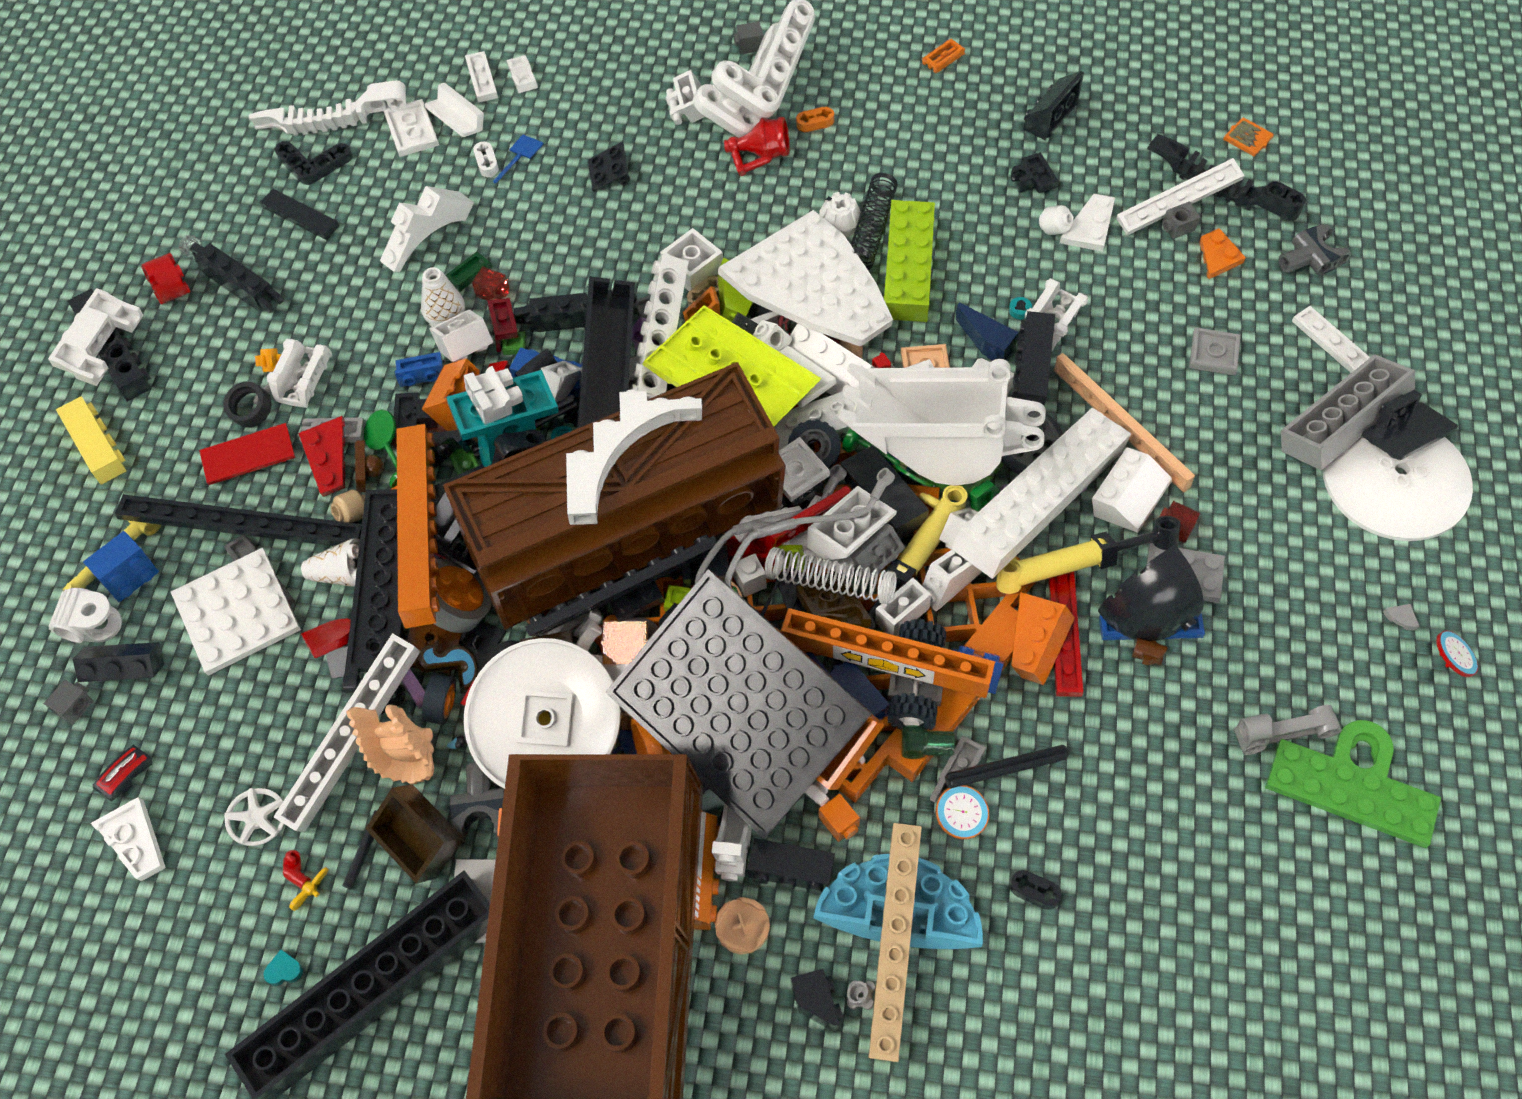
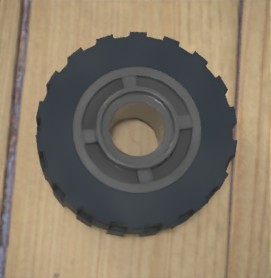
M810 419L798 424L792 430L791 435H789L788 444L799 437L807 445L812 441L818 442L821 445V449L815 454L828 469H831L835 462H837L841 449L840 437L836 433L835 428L828 425L829 423L818 419Z

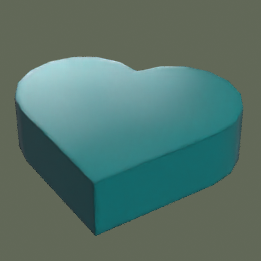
M280 949L265 968L264 979L272 986H279L285 981L294 983L301 978L303 968L299 962Z

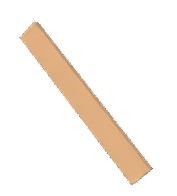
M1064 353L1057 356L1054 372L1095 410L1130 432L1131 436L1128 441L1140 452L1150 455L1172 477V482L1182 492H1186L1191 488L1195 475Z

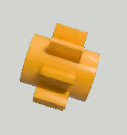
M278 348L260 349L261 355L255 356L256 367L262 366V372H273L282 354H278Z

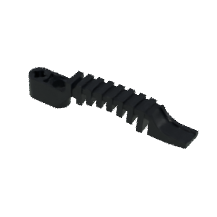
M1157 134L1147 147L1148 150L1163 157L1170 164L1173 172L1179 174L1181 179L1186 178L1189 180L1215 167L1211 164L1205 170L1204 167L1208 160L1204 158L1196 165L1195 162L1200 155L1198 151H1195L1189 160L1185 159L1190 148L1160 134ZM1249 179L1245 186L1241 187L1243 182L1241 180L1216 192V197L1226 198L1225 201L1229 203L1233 201L1235 202L1234 205L1238 207L1246 204L1245 209L1250 211L1253 205H1258L1288 221L1298 219L1306 203V197L1301 192L1278 181L1270 182L1265 186L1255 187L1253 186L1254 181Z
M545 349L516 372V375L521 376L541 370L542 367L558 362L551 354V351ZM458 429L455 431L440 432L432 430L428 432L433 434L435 447H431L435 455V464H432L434 469L457 449H463L468 453L471 451L470 445L479 446L471 438L462 441Z

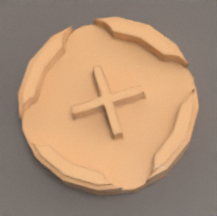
M741 897L731 902L728 901L717 913L715 922L716 936L721 945L730 952L737 954L752 953L761 948L768 939L770 931L768 914L764 907L754 899Z

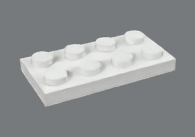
M797 323L790 335L793 339L788 346L836 378V385L826 391L831 395L843 392L845 385L854 388L859 386V381L847 372L850 362L863 368H875L824 334L811 330Z

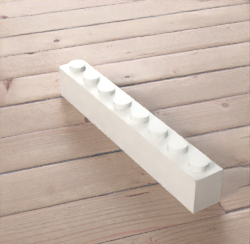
M392 633L274 815L275 819L295 831H306L359 748L356 744L357 737L352 734L354 728L349 725L351 719L348 718L346 711L351 707H361L376 710L379 717L421 652L420 650Z

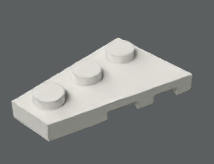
M1093 194L1074 219L1069 231L1061 236L1060 243L1103 252L1115 198Z
M137 797L91 823L103 835L106 843L116 851L119 859L136 879L143 881L166 868L143 799Z

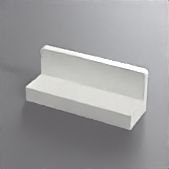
M446 83L438 85V99L425 103L426 109L462 137L483 131L484 113Z

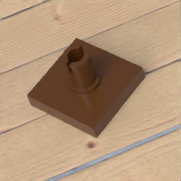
M435 624L411 627L406 642L415 646L420 651L428 645H437V652L441 654L450 646L460 645V637L463 633L450 632ZM415 660L411 667L418 669ZM452 670L437 671L434 673L451 676Z

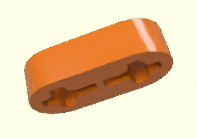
M829 107L803 111L796 116V127L801 132L828 128L834 123V111Z

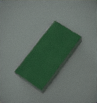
M475 252L445 276L461 292L492 268V264L479 252Z

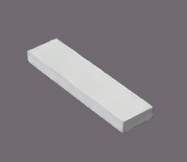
M1311 306L1293 317L1292 322L1350 373L1370 358Z

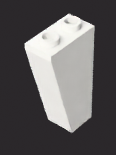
M953 550L931 563L922 584L931 593L930 607L938 611L982 571Z

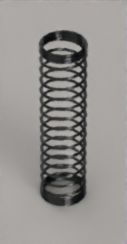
M877 173L872 176L851 242V246H855L853 253L871 260L870 262H863L864 264L871 263L865 266L867 270H870L874 265L875 256L877 255L891 209L890 201L894 199L898 186L897 180L887 173ZM884 177V178H887V179L891 180L893 183H891V182H889V181H887V180H883V179L875 180V181H873V180H874L875 178ZM874 182H888L894 187V189L892 190L888 186L882 184L874 185ZM876 186L886 187L890 189V191L881 190ZM875 196L883 197L886 200L878 199ZM873 201L881 202L884 205H879ZM873 207H878V208H881V209H883V210H877V209H875V208H873ZM867 217L872 221H865L864 218ZM865 222L870 226H864L862 223ZM870 237H874V238L877 237L878 240L875 241L874 239H872V238H870ZM861 238L866 242H859L858 239ZM859 243L860 245H862V246H864V247H857L856 244Z

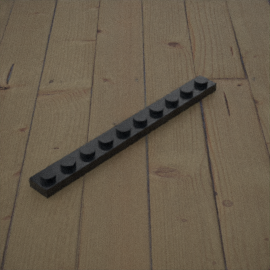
M125 494L122 495L115 512L119 520L336 546L354 538L360 539L362 524Z

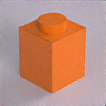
M840 793L819 808L818 818L838 842L844 838L848 840L858 832L860 817Z

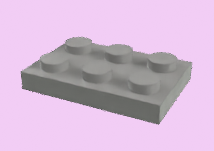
M1150 543L1146 566L1149 561L1165 550H1161L1154 546L1153 543ZM1179 548L1197 576L1204 601L1219 603L1222 593L1225 556Z

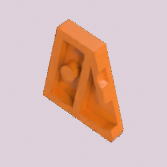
M1220 228L1201 236L1200 247L1204 253L1203 261L1207 265L1208 271L1206 275L1208 279L1244 263L1246 257Z

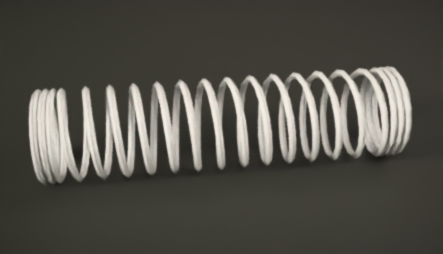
M773 547L768 553L765 563V576L767 579L774 580L777 578L778 581L785 580L786 583L792 581L794 585L800 583L803 587L808 584L809 588L816 586L818 590L823 588L826 592L831 589L833 593L839 591L841 595L847 592V595L850 597L855 594L856 598L863 596L865 600L871 597L873 602L879 599L880 603L887 605L893 599L896 588L895 572H886L885 570L881 572L878 596L876 599H873L872 594L878 578V570L875 568L870 582V594L866 598L864 592L870 577L869 567L864 571L862 593L858 596L856 591L862 576L861 565L857 567L855 573L854 591L852 594H849L848 589L854 575L853 563L848 568L846 590L841 592L847 568L845 561L841 564L838 575V588L834 591L833 585L839 568L837 560L833 563L831 569V560L829 558L826 560L823 568L822 557L818 559L815 567L816 560L814 555L810 557L808 562L806 553L802 556L801 561L799 552L794 555L793 560L792 552L788 551L785 556L784 549ZM790 553L789 566L785 574L786 562L788 555ZM798 555L797 566L793 574L794 562ZM805 557V566L801 575L802 563ZM774 558H775V564H774V568H773V571H772V565H773V561H774ZM813 559V566L809 576L810 564ZM821 560L820 571L817 577L818 565ZM829 562V564H828V571H827V575H826V578H825V570H826L827 563ZM835 565H836L835 576H834V579H833V571H834V568H835ZM843 566H844V572H843L842 580H841V582H840L841 573H842V569H843ZM783 567V578L779 579L778 576ZM791 567V579L787 581L786 577ZM799 568V581L794 582V578ZM806 568H807V572H806V580H807V582H806L805 584H802L801 580L803 579L804 574H805V571H806ZM815 568L814 584L811 586L809 584V581L811 580ZM851 568H852V573H851L850 581H849V584H848L849 574H850V570H851ZM831 569L830 587L826 589L825 584ZM822 573V586L819 588L817 583Z

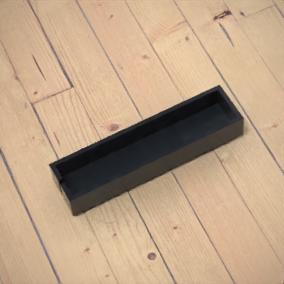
M589 276L586 291L576 429L620 411L619 392L628 391L635 282L614 280L612 293L607 295L610 279Z

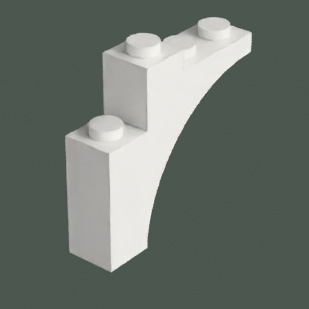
M430 186L425 187L418 205L399 202L391 220L396 226L380 261L392 271L400 272L408 257L427 236L449 223L466 221L474 202L461 192Z
M724 804L717 839L713 841L712 854L716 859L715 872L721 875V879L737 881L738 877L745 876L747 848H750L752 828L726 804Z

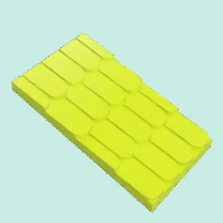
M705 305L642 363V365L667 383L679 387L738 362L773 427L822 379Z

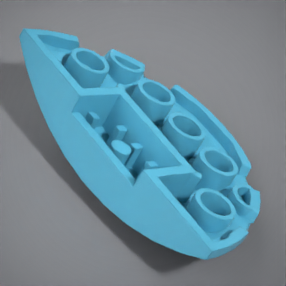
M890 854L874 855L870 861L858 865L854 862L838 873L837 879L829 887L826 886L820 895L814 919L841 931L880 942ZM918 858L910 947L927 949L982 947V924L979 913H975L969 901V893L957 879L951 880L943 874L938 865Z

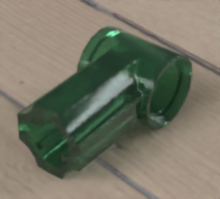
M909 725L901 729V755L904 758L920 759L925 757V755L954 756V732L926 731L925 728L917 725Z

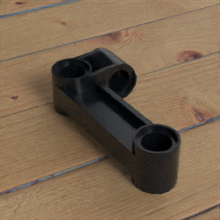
M534 429L500 434L494 440V447L496 449L492 464L544 443V435Z

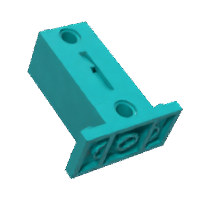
M542 370L514 377L513 384L505 387V389L518 386L522 392L523 402L512 406L513 414L487 425L484 424L466 391L446 397L462 441L474 437L478 438L480 459L484 467L492 465L496 449L494 447V440L500 434L529 429L536 430L535 419L558 413V405Z

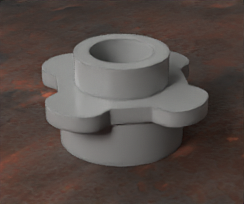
M852 981L847 990L848 1007L851 1009H856L857 1007H864L866 1010L871 1009L874 1006L872 997L876 989L875 984L872 981H867L866 983Z

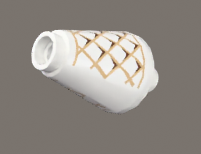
M431 267L424 271L422 277L421 313L430 326L434 327L465 311V301L445 274L438 268Z
M360 539L347 540L303 561L301 565L303 577L316 582L355 587Z

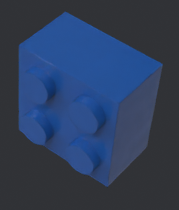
M125 531L121 532L83 561L87 568L118 602L129 597L145 582L150 581L159 572L143 550Z

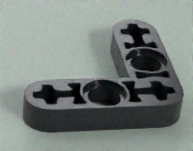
M288 141L279 142L275 146L278 159L304 185L315 183L352 159L350 147L345 143L336 144L309 161ZM294 161H301L297 165H291ZM323 162H330L326 166H320Z

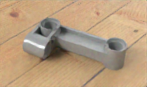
M1331 705L1314 708L1306 716L1272 723V718L1267 713L1240 719L1238 725L1234 728L1244 755L1261 752L1266 748V745L1277 743L1280 739L1291 740L1317 734L1320 739L1335 736L1342 731Z

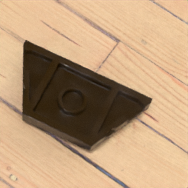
M831 570L825 584L826 589L830 587ZM839 573L837 574L835 583L833 585L834 591H836L838 588ZM814 576L809 581L811 586L814 584ZM820 576L817 583L819 588L822 586V576ZM845 578L841 586V592L846 590ZM801 584L796 586V595L807 613L860 627H871V617L855 594L850 597L847 595V592L843 595L839 591L833 593L831 589L826 592L823 588L818 590L816 586L809 588L808 584L804 587ZM849 587V594H852L853 590Z

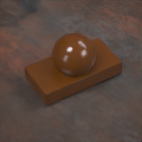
M356 440L355 481L356 491L361 493L366 492V476L374 478L381 475L384 470V462L377 455L365 457V440Z

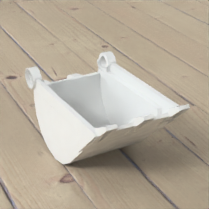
M1004 359L993 360L989 367L863 368L851 362L848 364L847 372L859 381L858 389L848 385L843 387L842 394L853 402L855 407L854 412L843 408L839 409L838 418L885 454L889 452L916 473L935 483L953 486L975 483L989 476L1000 464L1002 456L1038 450L1044 444V432L1037 428V426L1042 425L1045 421V407L1039 402L1008 397L1007 381L1010 379L1011 366ZM996 368H1002L1006 371V373L1003 375H996L994 374L993 370ZM1031 411H1037L1041 415L1039 417L1033 418L1030 417L1028 413ZM1033 434L1037 435L1039 439L1037 441H1029L1026 437Z

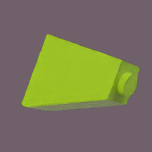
M723 258L720 266L730 260ZM717 272L721 316L730 322L733 321L737 312L746 317L752 301L743 296Z

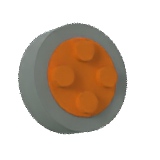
M438 559L439 572L435 573V577L438 579L439 592H435V595L439 600L440 612H436V623L433 624L450 632H468L474 629L491 608L492 602L477 572L473 574L448 559Z

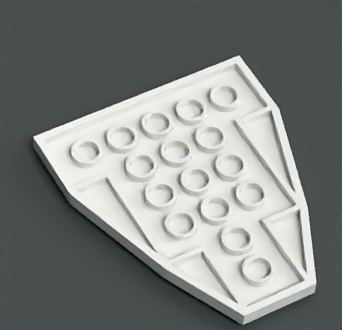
M814 210L718 268V274L748 300L811 330L861 347L892 326L893 318L875 280L857 253H853L854 249L845 235Z

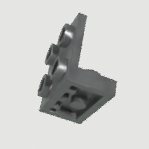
M885 524L850 555L856 565L854 575L857 567L861 565V578H863L865 569L869 567L870 581L875 568H877L879 575L880 571L889 562L894 561L898 554L905 549L891 525Z

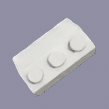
M1127 447L1092 498L1094 517L1138 533L1172 482V477L1150 455Z
M857 486L824 515L860 510L867 506L871 494ZM878 500L875 502L872 510L865 515L845 520L813 523L808 527L807 548L824 560L828 558L830 560L847 558L891 520L897 511Z

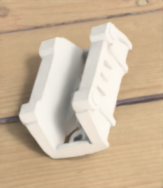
M1050 278L1046 281V289L1033 308L1027 309V311L1055 314V317L1059 319V322L1054 324L1053 351L1061 337L1067 334L1068 325L1073 317H1076L1080 307L1087 304L1088 296L1080 292L1077 296H1074L1062 289L1060 290V282ZM1056 295H1059L1061 297L1060 305H1056L1053 308L1052 301Z
M286 339L283 343V353L274 371L269 372L267 375V382L276 402L308 408V402L314 396L315 387L323 370L327 369V362L332 357V352L325 345L317 344L315 348L305 347L298 340ZM304 353H308L309 362H305L304 366H301L300 362ZM293 388L295 392L290 393L288 397L285 398L284 395L286 391Z

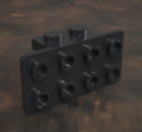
M1412 390L1406 394H1401L1390 402L1384 403L1379 410L1380 416L1377 423L1365 429L1362 437L1368 440L1370 444L1386 452L1390 457L1403 460L1455 432L1458 425L1426 404L1419 402L1422 394Z

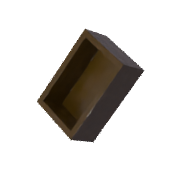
M413 784L391 788L365 828L416 884L437 879L464 839Z

